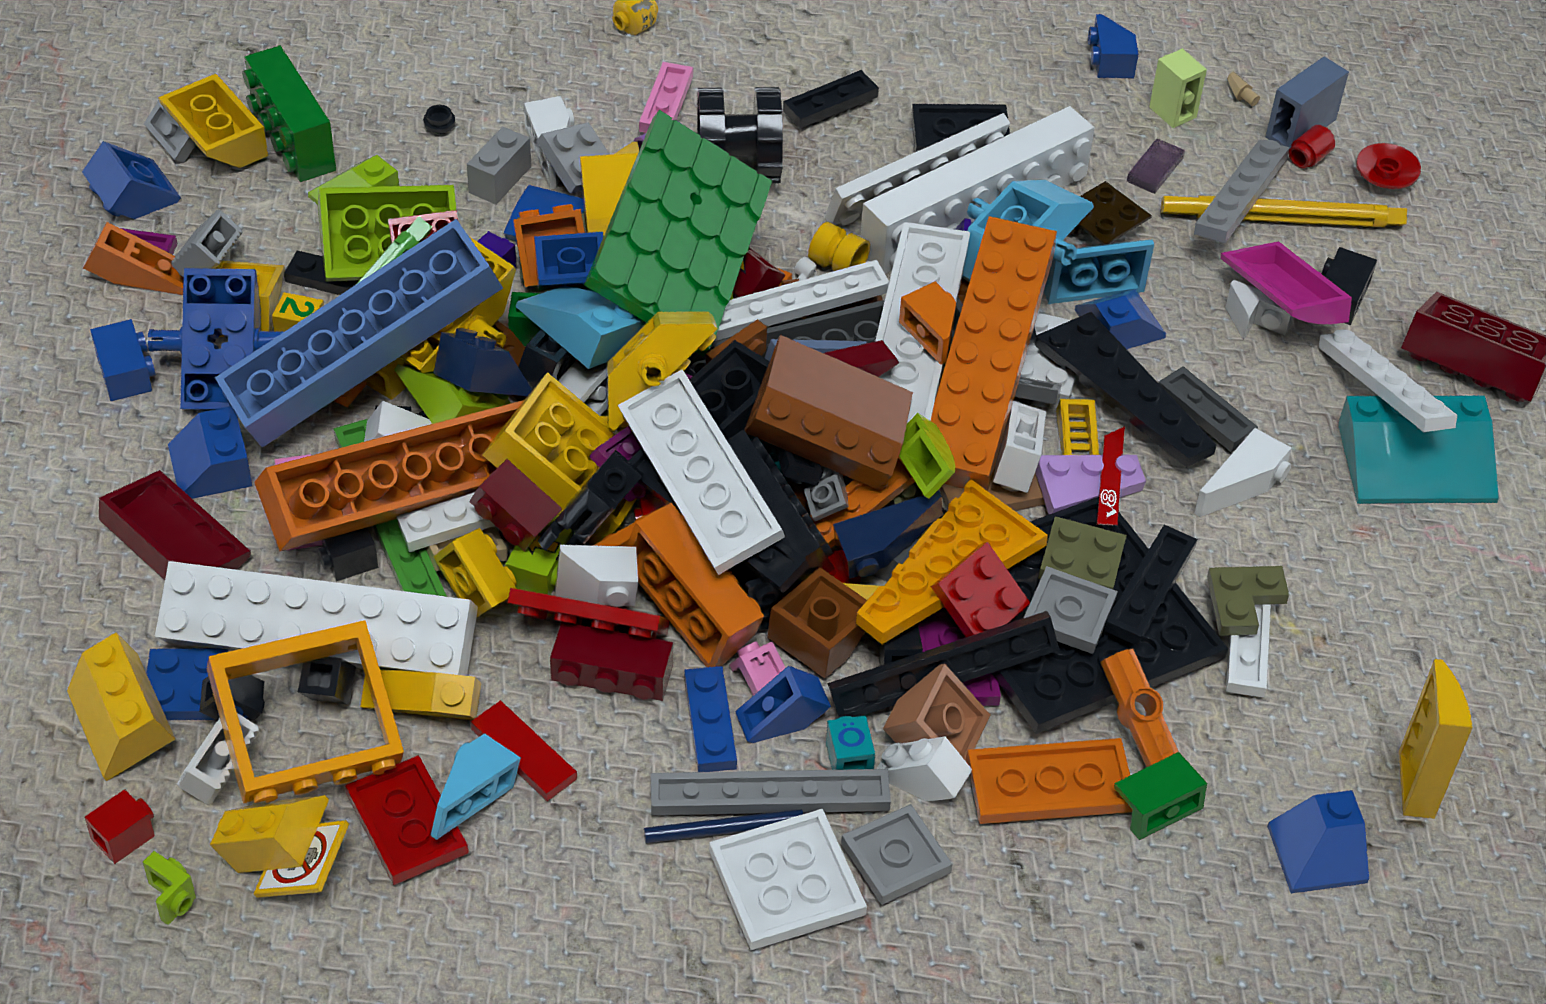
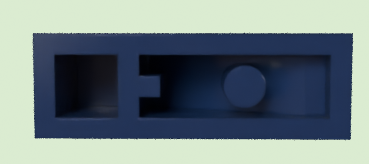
M938 490L930 499L924 495L833 524L835 543L849 579L857 576H871L879 569L885 568L942 515V496L940 491Z

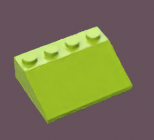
M454 185L319 188L318 218L326 281L360 280L391 245L388 219L456 210Z

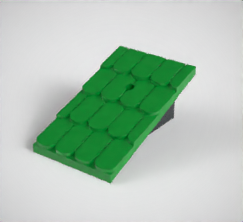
M658 110L648 128L584 285L646 323L657 312H710L714 316L717 328L719 329L744 255L748 251L757 221L761 217L772 180L762 174H758L753 168L734 156H729V153L705 138L702 139L696 132L677 120H672V117ZM711 345L702 352L699 349L695 352L704 357Z

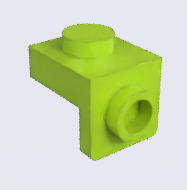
M153 851L143 861V866L148 883L162 893L156 899V905L161 921L169 925L177 916L184 915L190 909L196 895L191 876L187 873L184 866L172 857L166 859L156 851Z

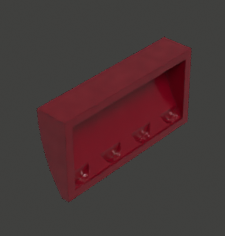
M161 470L99 497V520L164 580L166 578L168 561L237 570L251 556V550Z

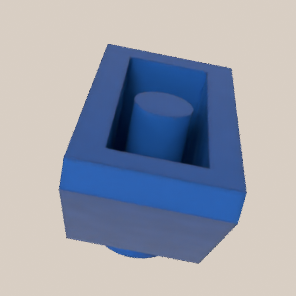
M788 665L735 712L747 741L756 743L804 730L826 712L831 705L817 676Z

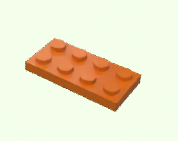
M1121 738L970 749L967 751L966 760L972 769L969 775L979 824L1132 812V808L1114 789V783L1130 776Z

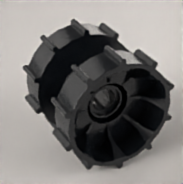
M722 87L698 88L697 134L702 139H707L729 153V156L753 157L754 170L758 174H762L772 180V183H781L783 169L781 89L779 87H755L753 114H725L724 90H722Z

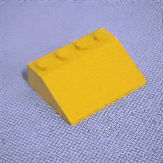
M547 372L496 435L482 456L496 468L508 459L562 508V512L567 503L599 468L589 456L597 447L619 432L617 430L613 431L609 427L608 422ZM623 498L616 509L587 542L593 546L605 536L612 534L621 525L636 499L627 501Z

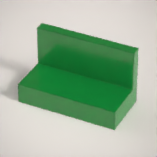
M1177 752L1114 783V789L1132 808L1130 830L1141 840L1203 809L1207 782L1181 753Z

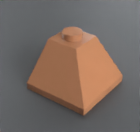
M941 664L897 700L883 730L895 743H907L923 738L931 739L946 736L967 762V751L975 749L991 714L947 665Z

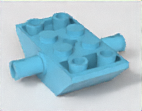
M1047 180L1012 181L991 204L981 198L973 199L974 203L980 205V207L970 202L967 209L968 216L976 220L967 230L970 232V239L962 278L970 282L989 216L1057 231L1053 259L1062 265L1071 264L1070 260L1064 258V256L1074 260L1077 249L1073 244L1063 240L1094 208L1093 203Z

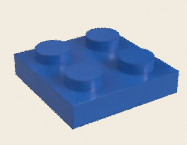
M150 649L146 674L167 720H215L199 712L202 681L208 677V657L228 652V649Z

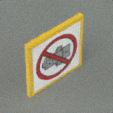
M346 820L319 823L302 866L264 870L253 894L258 898L322 892L349 823Z

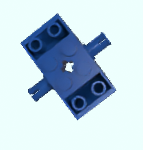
M184 268L182 327L180 330L149 329L148 338L162 341H148V349L150 352L180 351L182 355L180 409L215 410L232 406L215 377L282 334L283 331H261V307L255 269ZM220 335H224L228 338V342L222 343L221 349H219L215 345V341Z

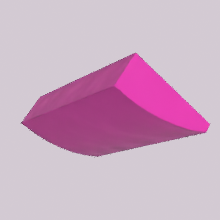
M1279 241L1221 253V260L1292 317L1315 324L1349 322L1352 297Z

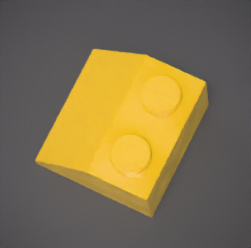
M480 528L457 538L433 556L456 596L461 599H469L478 606L477 617L508 600L510 588L517 589L515 587L517 582L514 574L507 566L503 567L496 555L497 547L489 535L483 534Z
M325 795L276 800L270 803L261 802L225 811L218 823L210 846L237 873L301 867L329 799Z

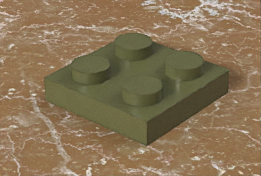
M1055 516L1038 579L1042 578L1046 566L1113 589L1127 535Z

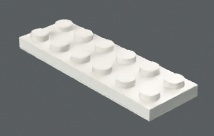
M1002 113L835 188L825 214L827 222L834 225L852 223L859 217V214H862L864 202L1003 138L1010 125L1009 120Z
M682 369L667 377L664 381H660V385L651 386L619 404L618 407L719 575L783 539L785 535Z

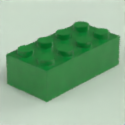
M281 45L244 56L246 70L242 71V75L250 91V95L246 96L248 107L252 114L257 113L258 120L264 126L265 133L269 132L274 150L276 152L281 151L288 172L293 171L299 182H303L336 171L330 120Z

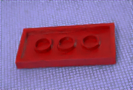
M510 588L507 602L517 606V613L524 616L546 620L547 613L555 614L554 620L583 626L584 620L592 621L591 627L615 632H620V627L629 628L628 634L656 639L657 634L667 635L670 624L669 620L659 615Z

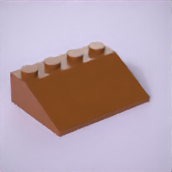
M780 335L744 431L746 434L758 437L760 440L818 463L875 489H879L892 477L904 441L913 392Z

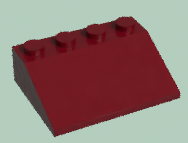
M1437 291L1416 311L1401 349L1409 351L1408 355L1413 359L1422 362L1430 360L1441 365L1440 368L1447 373L1453 375L1462 373L1472 377V381L1475 384L1484 388H1492L1494 386L1506 391L1505 395L1510 399L1524 402L1525 400L1531 402L1546 377V335Z

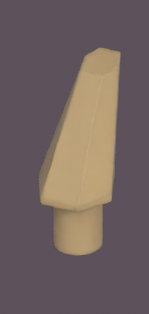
M1234 71L1231 72L1227 80L1238 101L1243 99L1251 106H1255L1259 102L1260 96L1252 91L1253 87Z

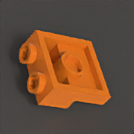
M572 204L552 207L553 213L540 215L539 209L519 212L520 218L513 219L525 287L538 285L534 236L585 233L581 209L573 210Z

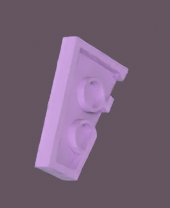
M1041 455L1035 473L1049 514L1099 497L1101 471L1104 467L1102 462L1103 455ZM1137 455L1119 456L1115 465L1121 470L1120 497L1142 491L1146 479Z

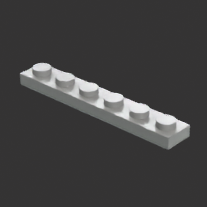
M1259 139L1197 220L1194 235L1226 243L1288 159L1290 147L1280 145L1274 140Z
M888 769L651 773V815L773 813L800 809L803 812H813L819 809H823L824 812L890 811L891 805Z

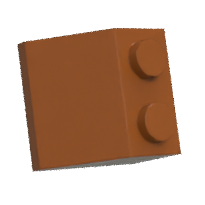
M818 568L771 608L767 637L823 678H827L851 656L866 632L856 624L857 612L867 600L822 568Z

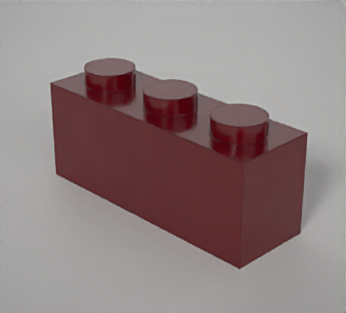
M561 622L550 656L551 681H557L568 686L578 685L594 688L606 693L616 692L632 695L643 700L654 699L663 701L673 668V642Z

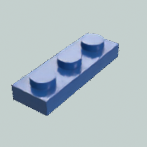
M723 667L685 669L684 680L698 772L737 769V756Z

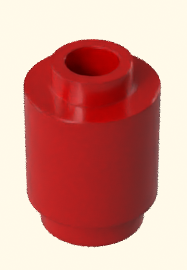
M1322 125L1312 126L1292 142L1288 152L1290 160L1301 169L1313 167L1334 150V135L1330 129Z

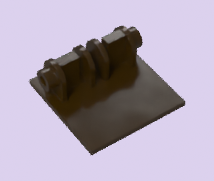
M1104 181L1080 196L1092 202L1094 208L1069 235H1079L1085 230L1103 245L1110 244L1151 219L1152 215Z

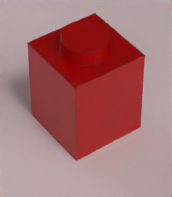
M126 789L84 817L91 840L114 864L155 836L151 819L154 818L151 808L142 798L135 800Z

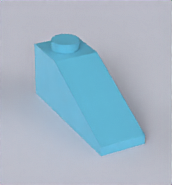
M486 734L481 735L470 743H464L455 755L454 764L439 799L431 836L437 840L514 787L521 757Z

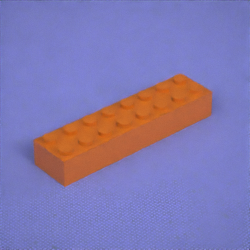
M991 216L988 217L931 418V422L937 425L944 436L955 461V473L944 484L964 488L967 482L972 479L989 491L1054 257L1057 231Z
M524 400L266 467L254 483L279 551L395 520L399 515L476 492L477 488L497 469L482 456Z

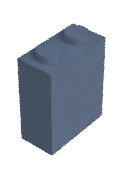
M1324 56L1276 90L1265 138L1291 148L1292 142L1312 126L1322 125L1327 127L1337 119L1349 71Z

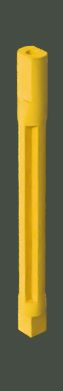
M1198 195V198L1163 196L1161 198V214L1196 215L1197 218H1200L1216 196ZM1258 198L1243 220L1385 228L1386 225H1406L1407 208H1390L1387 205Z

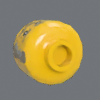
M617 0L613 5V23L621 31L631 35H638L656 22L658 5L655 0Z

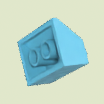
M1137 240L1076 248L1077 253L1074 260L1064 256V258L1070 260L1071 264L1062 265L1060 262L1052 260L1044 294L1048 304L1101 298L1131 289H1136L1138 293L1144 292L1154 242L1153 240Z

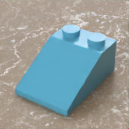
M562 286L520 300L516 304L517 309L588 369L608 362L646 324L640 318L600 294L570 286Z

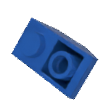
M1096 14L1094 27H1089L1088 45H1093L1091 48V65H1096L1097 78L1134 79L1139 55L1136 35L1106 16Z

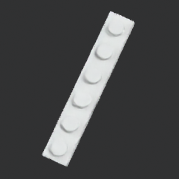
M873 260L731 299L726 305L716 335L717 337L714 341L735 335L757 319L764 325L771 326L886 294L889 280L878 261Z
M1340 329L1336 330L1333 334L1320 335L1319 348L1421 431L1429 432L1456 428V413L1445 406L1442 401L1427 392L1423 386L1418 385L1409 378L1405 372L1400 371L1387 358L1377 353L1369 344L1363 342L1354 332Z

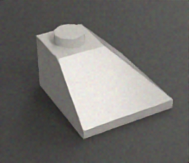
M560 545L555 596L614 607L635 606L638 586L636 547Z

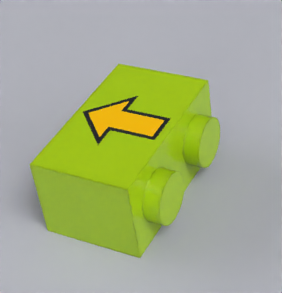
M564 529L546 551L540 546L538 539L525 552L515 545L505 566L514 574L517 582L515 587L517 589L547 595L552 594L556 586L558 569L556 557L559 555L560 545H565L573 535L571 529Z

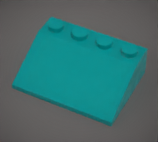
M1346 396L1338 427L1357 504L1497 503L1499 492L1493 423L1485 396H1434L1457 414L1456 428L1429 432L1421 431L1379 396Z

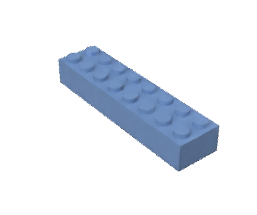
M455 219L216 376L215 379L244 427L259 445L264 447L503 289L487 261L458 220Z

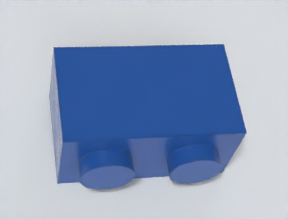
M132 319L90 329L110 401L151 392L150 377L156 376L154 365L150 355H143L144 352H148L143 331L136 333Z

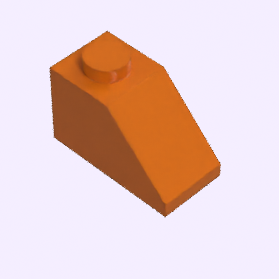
M935 281L901 297L899 323L940 365L947 361L954 327L956 301L949 292H946Z

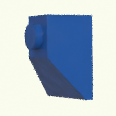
M1136 289L1075 305V311L1078 316L1092 312L1126 349L1166 337V332Z
M1353 790L1313 795L1268 823L1267 827L1291 894L1368 883L1369 869L1365 822Z

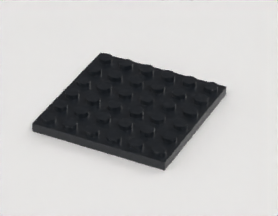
M1099 497L1030 521L1048 535L1047 543L1055 516L1127 535L1113 590L1118 592L1112 610L1149 550L1120 512H1118V525L1097 524ZM1047 546L1007 569L1030 602L1041 580L1038 579ZM1175 582L1138 646L1106 631H1102L1093 654L1058 642L1059 651L992 672V674L1037 734L1117 702L1100 662L1126 649L1134 650L1149 686L1152 688L1226 658L1229 648ZM1029 605L1008 623L1023 619Z

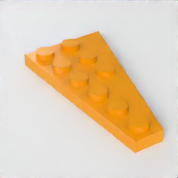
M970 479L964 486V492L959 498L955 497L949 503L948 511L944 516L934 521L910 549L909 557L903 564L898 563L893 569L892 577L884 586H879L859 609L856 624L879 643L884 644L944 608V605L930 586L979 545L988 542L1006 569H1009L1047 546L1048 535Z

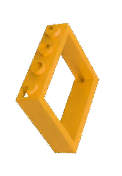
M365 620L208 657L207 673L243 803L254 801V803L262 801L270 803L278 799L279 794L294 791L295 795L306 794L316 790L318 784L333 781L335 785L346 784L357 779L358 774L373 771V775L384 774L385 770L396 768L395 764L401 762L404 754L403 746ZM358 650L385 745L254 777L228 680Z

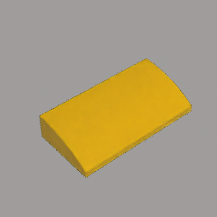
M1434 659L1399 749L1403 816L1435 819L1473 728L1464 692L1458 680L1442 659Z

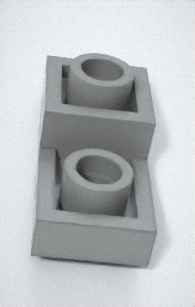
M821 466L823 475L818 485L805 483L806 488H804L814 521L849 507L843 475L824 466Z

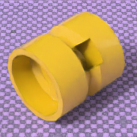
M825 222L818 228L812 238L808 250V258L822 267L829 265L832 266L833 271L866 263L870 253V242L853 233L847 235L845 229L830 222Z

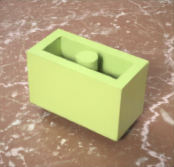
M1183 48L1159 58L1149 108L1172 128L1197 118L1207 69Z

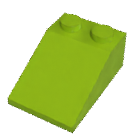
M399 364L394 369L432 424L511 403L507 394L471 392L433 374L434 371L421 373L413 366Z

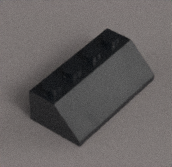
M736 340L732 341L689 379L726 440L743 429L745 430L770 362Z

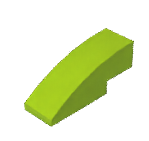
M917 413L906 425L899 457L923 495L930 499L955 473V461L937 425Z

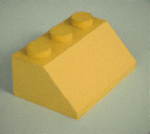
M217 74L158 97L160 104L207 157L241 168L268 156L264 126Z
M117 632L82 652L67 692L101 774L108 781L174 741L175 737L138 653Z

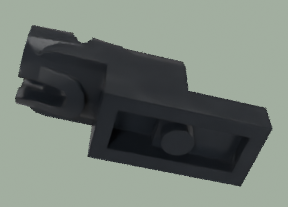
M615 449L538 539L540 546L546 551L564 529H571L573 535L565 545H584L616 509L619 502L642 478L644 473Z

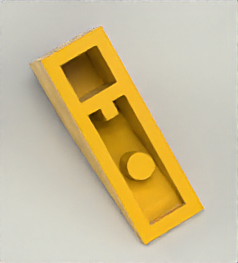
M380 670L392 712L473 720L477 717L481 682L476 677L436 672ZM365 676L360 707L375 710Z

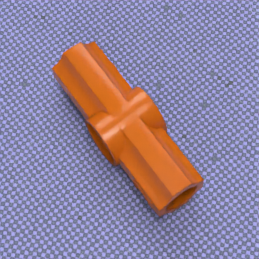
M1126 649L1102 660L1100 663L1119 704L1117 709L1118 719L1123 726L1130 729L1146 767L1179 752L1162 715L1164 705L1162 697L1157 691L1150 688L1134 650ZM1135 702H1139L1144 707L1145 716L1137 712Z

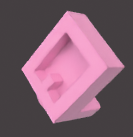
M757 641L739 649L737 651L739 658L729 664L732 671L740 668L753 696L786 668L773 642L761 647Z

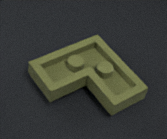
M1283 566L1215 567L1208 570L1207 580L1219 636L1257 635L1259 622L1255 605L1287 604L1289 591Z

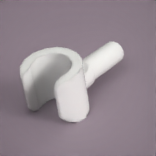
M807 257L801 258L794 268V272L799 275L797 279L804 280L817 276L816 264Z

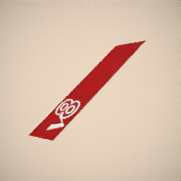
M1125 426L1104 436L1102 458L1104 467L1101 471L1097 524L1118 525L1121 470L1116 467L1115 462L1119 456L1123 455Z

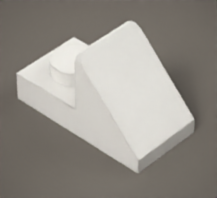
M1236 280L1231 282L1225 308L1243 339L1246 338L1253 324L1286 335L1293 318L1290 314L1259 289Z

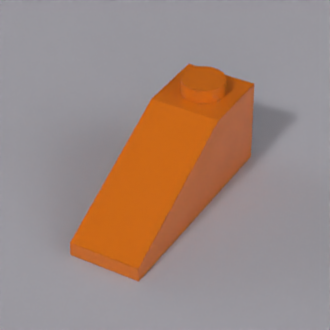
M106 222L83 269L114 284L183 295L184 277L172 267L171 262L175 258L174 255Z

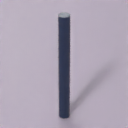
M803 810L645 827L644 839L645 844L740 833L802 815Z

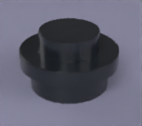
M440 104L429 107L423 118L424 127L428 131L437 134L450 131L456 123L455 115L451 112V109Z

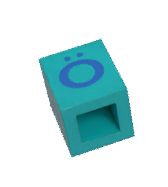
M843 716L835 720H828L826 747L832 770L874 769L875 750L866 716Z

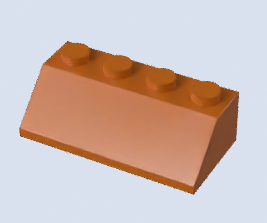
M672 503L635 523L627 547H636L638 583L706 667L723 666L756 634L764 617L759 604L744 592L732 571L728 569L719 575L717 574L683 515Z

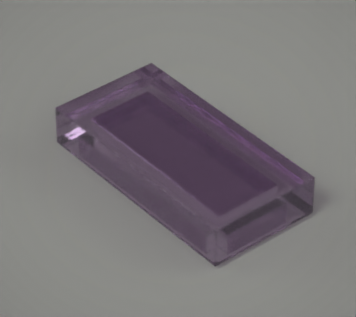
M1157 138L1129 171L1126 182L1155 194L1183 160L1185 150Z

